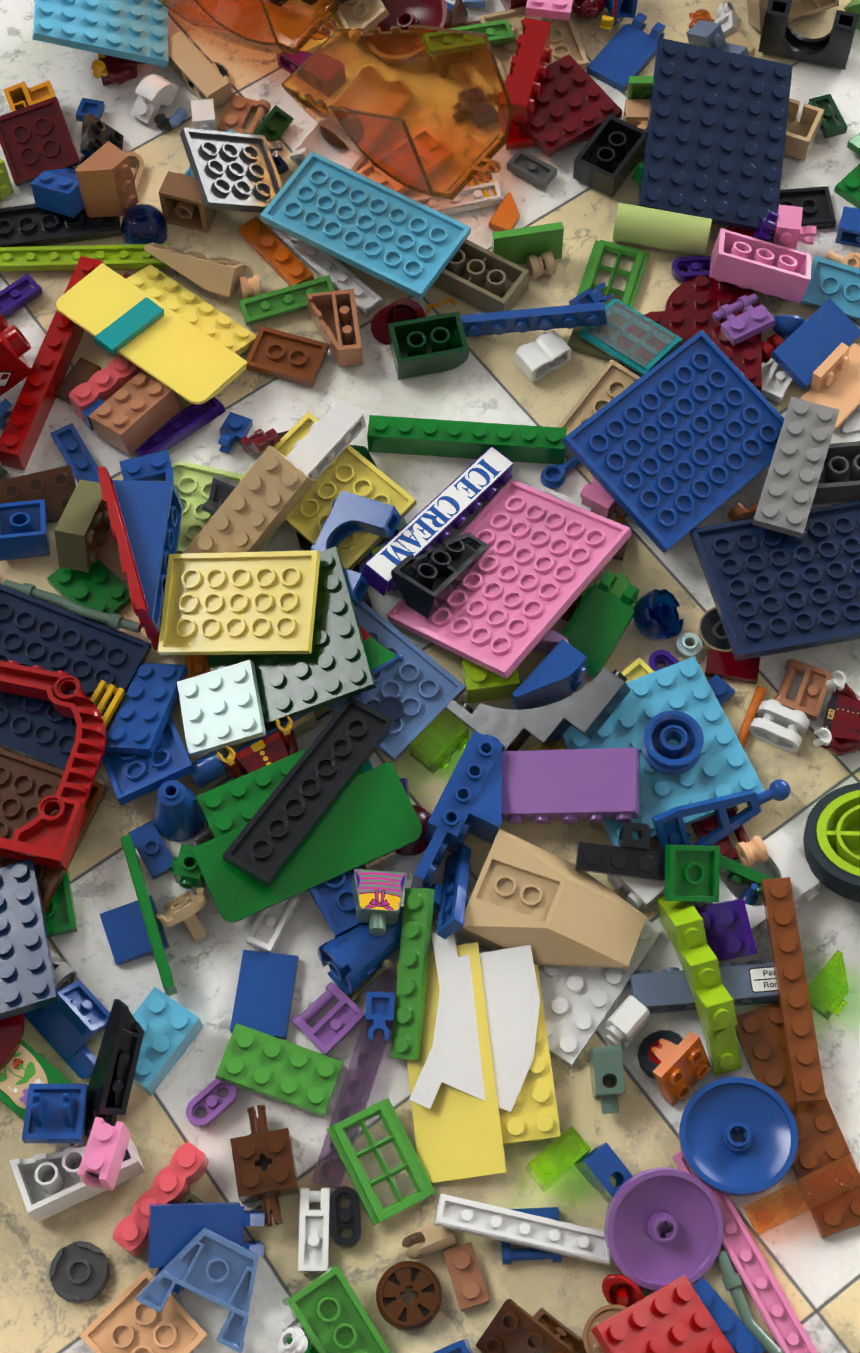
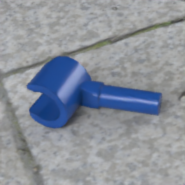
M753 883L749 889L744 888L738 899L743 898L745 904L754 906L759 897L755 893L758 885Z

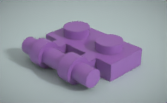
M755 293L739 297L737 302L720 306L718 311L712 313L715 322L721 319L725 321L721 323V331L733 346L775 326L774 317L763 304L755 308L752 306L758 302V297ZM740 310L743 311L742 314H740V315H738V316H736V317L734 316V313H736V312H738V311H740Z

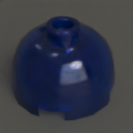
M139 204L128 209L123 216L121 230L124 242L127 245L149 244L152 242L163 244L167 240V222L158 208L150 204Z
M667 589L649 591L642 595L634 605V611H636L633 617L634 624L645 638L654 641H664L679 635L681 632L683 618L679 619L677 607H680L674 595Z

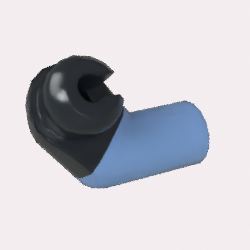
M179 108L172 117L166 118L164 114H158L155 116L154 121L160 130L174 129L184 121L188 113L185 109Z

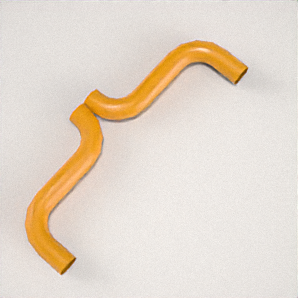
M446 298L438 304L431 302L427 305L428 310L425 312V316L431 312L432 307L438 308L446 302H451L456 306L457 303L451 298Z

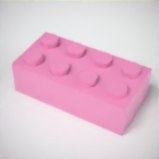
M721 228L711 252L709 277L719 282L735 284L743 289L756 290L764 295L780 297L788 302L801 303L811 280V254Z

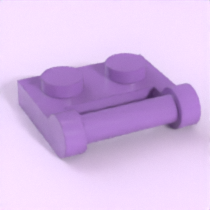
M330 982L325 987L326 991L300 1016L296 1015L291 1020L295 1028L305 1035L326 1056L365 1019V1013L333 982ZM336 999L338 1003L311 1028L308 1023L329 1002Z

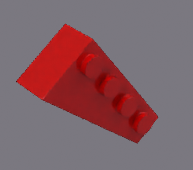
M524 17L522 23L523 35L519 34L517 40L516 55H513L511 60L510 72L507 74L499 109V117L526 122L528 114H532L534 111V97L539 96L541 89L540 80L545 79L547 66L545 65L550 63L553 52L552 49H549L551 22Z

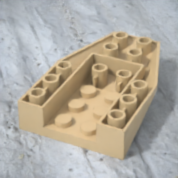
M499 829L464 912L465 923L460 930V936L462 939L478 942L479 945L494 950L531 945L533 962L541 966L629 968L647 916L587 872L575 870V864Z

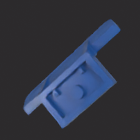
M78 980L57 991L58 1003L25 1012L24 1016L79 1078L88 1079L91 1078L97 1057L86 1045L92 1036L105 1030L110 1012Z

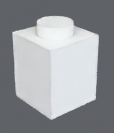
M213 98L190 101L194 129L217 131Z

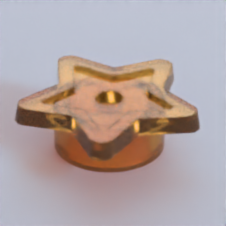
M697 10L695 13L689 14L692 20L689 24L690 29L700 19L710 22L715 21L707 10Z

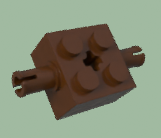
M257 1105L258 1118L254 1106L247 1109L251 1134L231 1138L230 1141L238 1197L242 1204L261 1201L262 1211L265 1213L264 1226L270 1227L273 1226L272 1213L275 1225L283 1223L278 1197L300 1192L289 1129L268 1130L266 1106ZM263 1161H268L269 1163L266 1171H262L260 1167Z

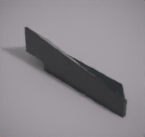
M114 999L88 1085L89 1093L84 1134L88 1138L95 1117L103 1118L105 1123L115 1127L117 1115L126 1114L144 1030L135 1020L128 1006L120 999Z

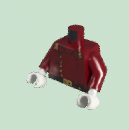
M841 671L830 673L834 679L827 680L826 686L830 689L836 688V692L833 691L829 700L823 727L814 731V734L819 738L813 741V745L815 747H823L836 756H843L860 751V697L847 685L845 674Z

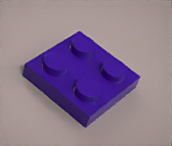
M743 898L695 907L703 918L707 944L718 958V961L751 956L757 953Z

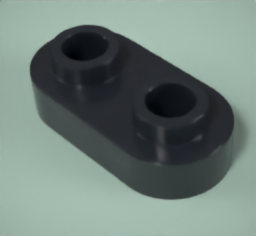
M342 1186L334 1190L330 1197L331 1234L334 1242L339 1247L352 1248L358 1244L362 1234L360 1201L357 1192L353 1188ZM342 1199H349L351 1203L349 1207L342 1208L340 1201ZM346 1228L352 1230V1235L349 1238L341 1236L342 1231Z

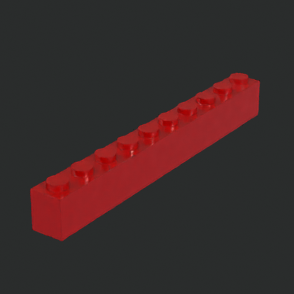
M80 256L64 294L102 264L103 261ZM58 310L53 317L31 367L33 373L27 377L0 438V462L2 466L25 471L56 399L54 392L64 380L85 330L61 314Z

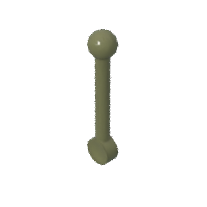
M389 959L383 960L382 966L357 992L355 991L349 995V998L355 1004L358 1003L361 995L385 970L392 968V961Z

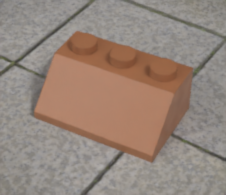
M111 142L105 143L75 168L86 215L89 218L123 216L139 202L129 155Z

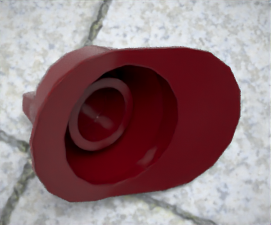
M403 298L394 301L374 315L371 321L373 337L382 344L390 345L388 324L424 318L425 312L423 307L412 299Z

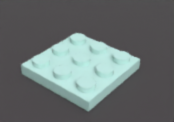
M251 660L177 682L188 755L191 757L266 736L255 667Z

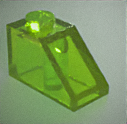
M839 950L835 952L808 986L811 1008L826 1020L833 1013L839 1016L848 1004L844 999L849 993L843 954Z

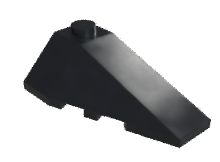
M467 532L445 541L443 546L435 549L432 547L427 548L423 554L416 557L414 555L406 557L391 571V576L406 605L428 619L443 605L486 552L489 545Z

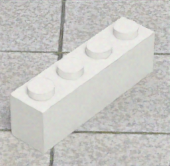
M340 398L336 403L328 407L326 414L319 422H315L310 427L309 433L294 444L292 451L286 458L316 481L366 427L363 414Z

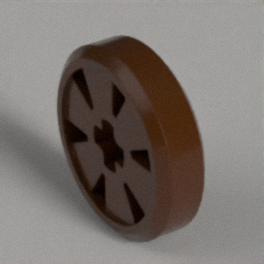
M404 1261L391 1266L382 1275L377 1285L376 1302L380 1314L392 1327L403 1331H415L429 1325L437 1316L442 1303V1289L437 1276L430 1268L419 1262ZM406 1288H413V1293H418V1297L412 1299V1304H405V1299L400 1298L401 1294L406 1293Z

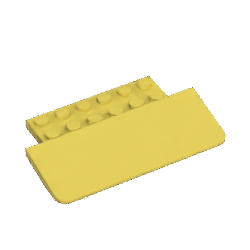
M102 263L57 300V310L93 336L99 334L145 297L164 309L163 317L120 349L118 353L193 404L207 402L246 370L247 361L239 355L250 349L256 339L255 334L151 264L125 279Z
M478 942L457 945L456 948L458 957L470 955L485 1101L443 1082L430 1109L411 1101L417 1156L432 1184L506 1174L503 1145L561 1138L538 965H534L540 996L534 1059L514 1107L509 1112L498 1107ZM430 950L421 1060H407L410 1096L433 1046L440 993L434 950Z

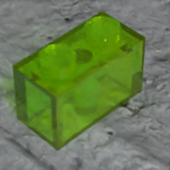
M444 708L409 744L410 755L434 774L439 768L444 769L449 764L451 756L456 750L461 751L469 741V727Z
M571 1126L528 1162L525 1170L545 1192L586 1157L591 1148Z

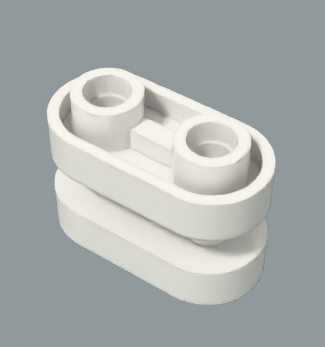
M773 699L762 701L757 710V715L760 718L753 719L749 727L750 733L757 739L788 752H797L802 743L800 735L806 734L810 725L807 715L800 710H792L782 706L780 702Z

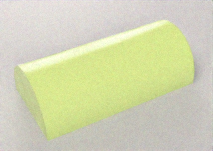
M619 203L613 231V241L705 256L712 219Z

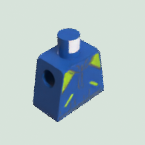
M607 1142L595 1147L575 1165L607 1202L611 1201L617 1190L628 1179L633 1177ZM611 1176L615 1178V1187L610 1182Z

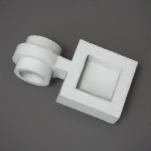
M729 1L719 4V8H717V14L720 18L714 22L721 24L726 39L738 32V23L733 4Z

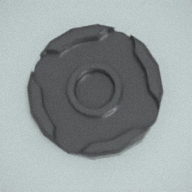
M84 1241L73 1242V1244L60 1249L53 1258L49 1271L50 1281L57 1295L68 1302L78 1304L92 1301L99 1296L108 1284L110 1275L109 1261L103 1251L91 1242Z

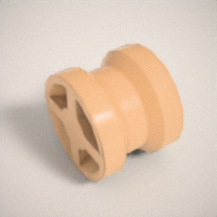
M259 274L253 275L252 278L240 276L243 299L261 295Z
M758 835L752 837L750 842L745 843L742 841L736 844L740 861L747 867L751 868L754 866V863L758 861L763 863L769 859L766 846Z

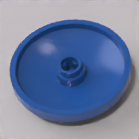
M728 1077L705 1085L692 1096L681 1118L679 1142L686 1164L702 1183L726 1195L751 1196L774 1187L787 1174L797 1152L798 1132L790 1108L773 1089L753 1079Z

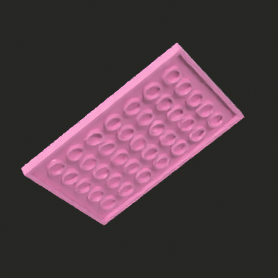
M510 479L460 534L469 532L487 543L489 547L443 605L427 619L408 607L402 597L387 614L389 622L508 679L632 535L631 529Z

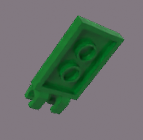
M607 570L601 578L599 585L595 583L593 587L590 585L562 633V636L567 638L572 647L587 657L586 673L594 678L606 665L633 619L636 611L633 610L635 606L632 604L640 592L637 587L628 583L621 598L614 595L610 591L618 577Z

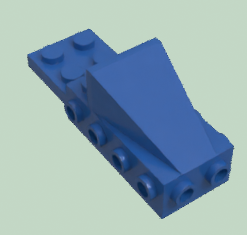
M477 731L473 732L427 822L424 840L429 842V845L413 874L411 888H429L435 877L434 873L437 869L435 864L440 866L447 851L453 853L456 846L460 847L464 844L468 833L493 844L502 823V748L504 744L500 743L496 737L489 734L483 735Z

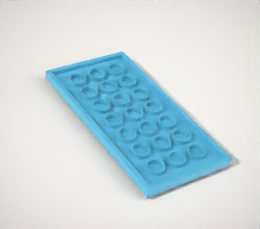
M313 151L310 152L260 215L262 222L420 300L471 234V227Z

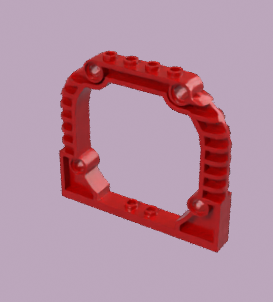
M11 660L7 662L0 661V691L51 701L54 709L60 715L75 719L77 724L75 742L56 794L49 795L40 801L38 805L39 815L26 825L16 829L12 839L0 837V856L19 861L33 859L37 865L67 871L87 813L85 805L89 799L92 785L105 752L106 728L104 720L97 707L86 696L80 681L69 673L62 670H57L56 672L48 671L37 665L31 667L23 666ZM75 690L72 694L66 695L69 691ZM59 810L56 815L49 816L52 811Z

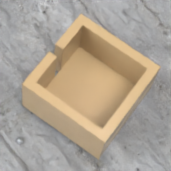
M789 98L784 154L805 161L820 129L824 109L805 103L800 122L796 120L800 101Z

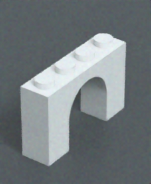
M782 829L763 841L769 856L768 861L763 863L775 878L790 877L795 910L798 908L796 904L802 900L808 902L819 894L818 889L821 882L814 876L806 859ZM719 877V902L737 899ZM696 902V904L704 906L719 902ZM745 904L752 934L759 929L763 932L766 931L768 926L764 905L752 906Z

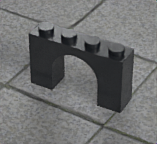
M769 0L758 52L846 69L859 14L837 10L830 33L821 38L811 39L798 35L789 24L792 0Z

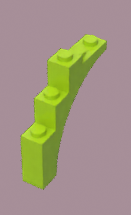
M665 896L658 897L656 901L660 922L674 946L688 981L702 1026L711 1070L717 1076L741 1069L742 1064L735 1025L738 1024L734 1000L722 984L718 958L707 944L703 918L691 902L664 901Z

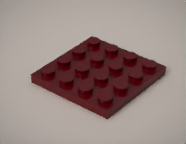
M568 54L547 66L545 79L540 80L541 89L539 96L534 97L535 107L533 113L528 114L526 122L517 120L515 122L549 158L596 132L609 114L621 118L622 109ZM502 91L496 94V101L499 104Z

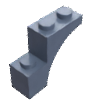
M700 19L686 33L689 44L749 56L747 47L726 43L720 23Z

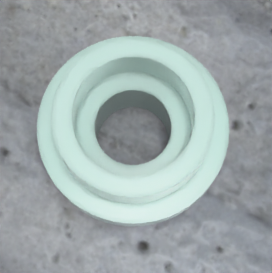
M684 633L677 639V651L686 658L697 656L702 649V640L694 633ZM685 642H692L694 645L687 646Z

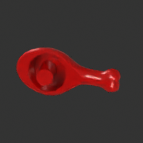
M610 1274L602 1282V1292L610 1305L629 1307L644 1298L639 1286L624 1275Z

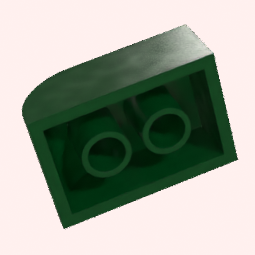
M459 311L388 324L389 343L398 380L455 369L462 365L469 356V348Z

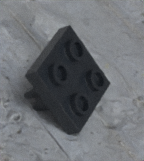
M87 113L83 116L80 153L83 156L80 162L83 163L108 141L123 151L124 136L91 113Z

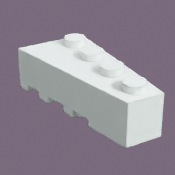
M131 1138L129 1139L115 1186L146 1172ZM86 1146L65 1148L62 1152L48 1155L47 1153L37 1154L33 1158L24 1160L20 1158L9 1160L26 1210L36 1223L106 1191V1189L85 1185L77 1175ZM95 1173L94 1177L99 1178L100 1174Z

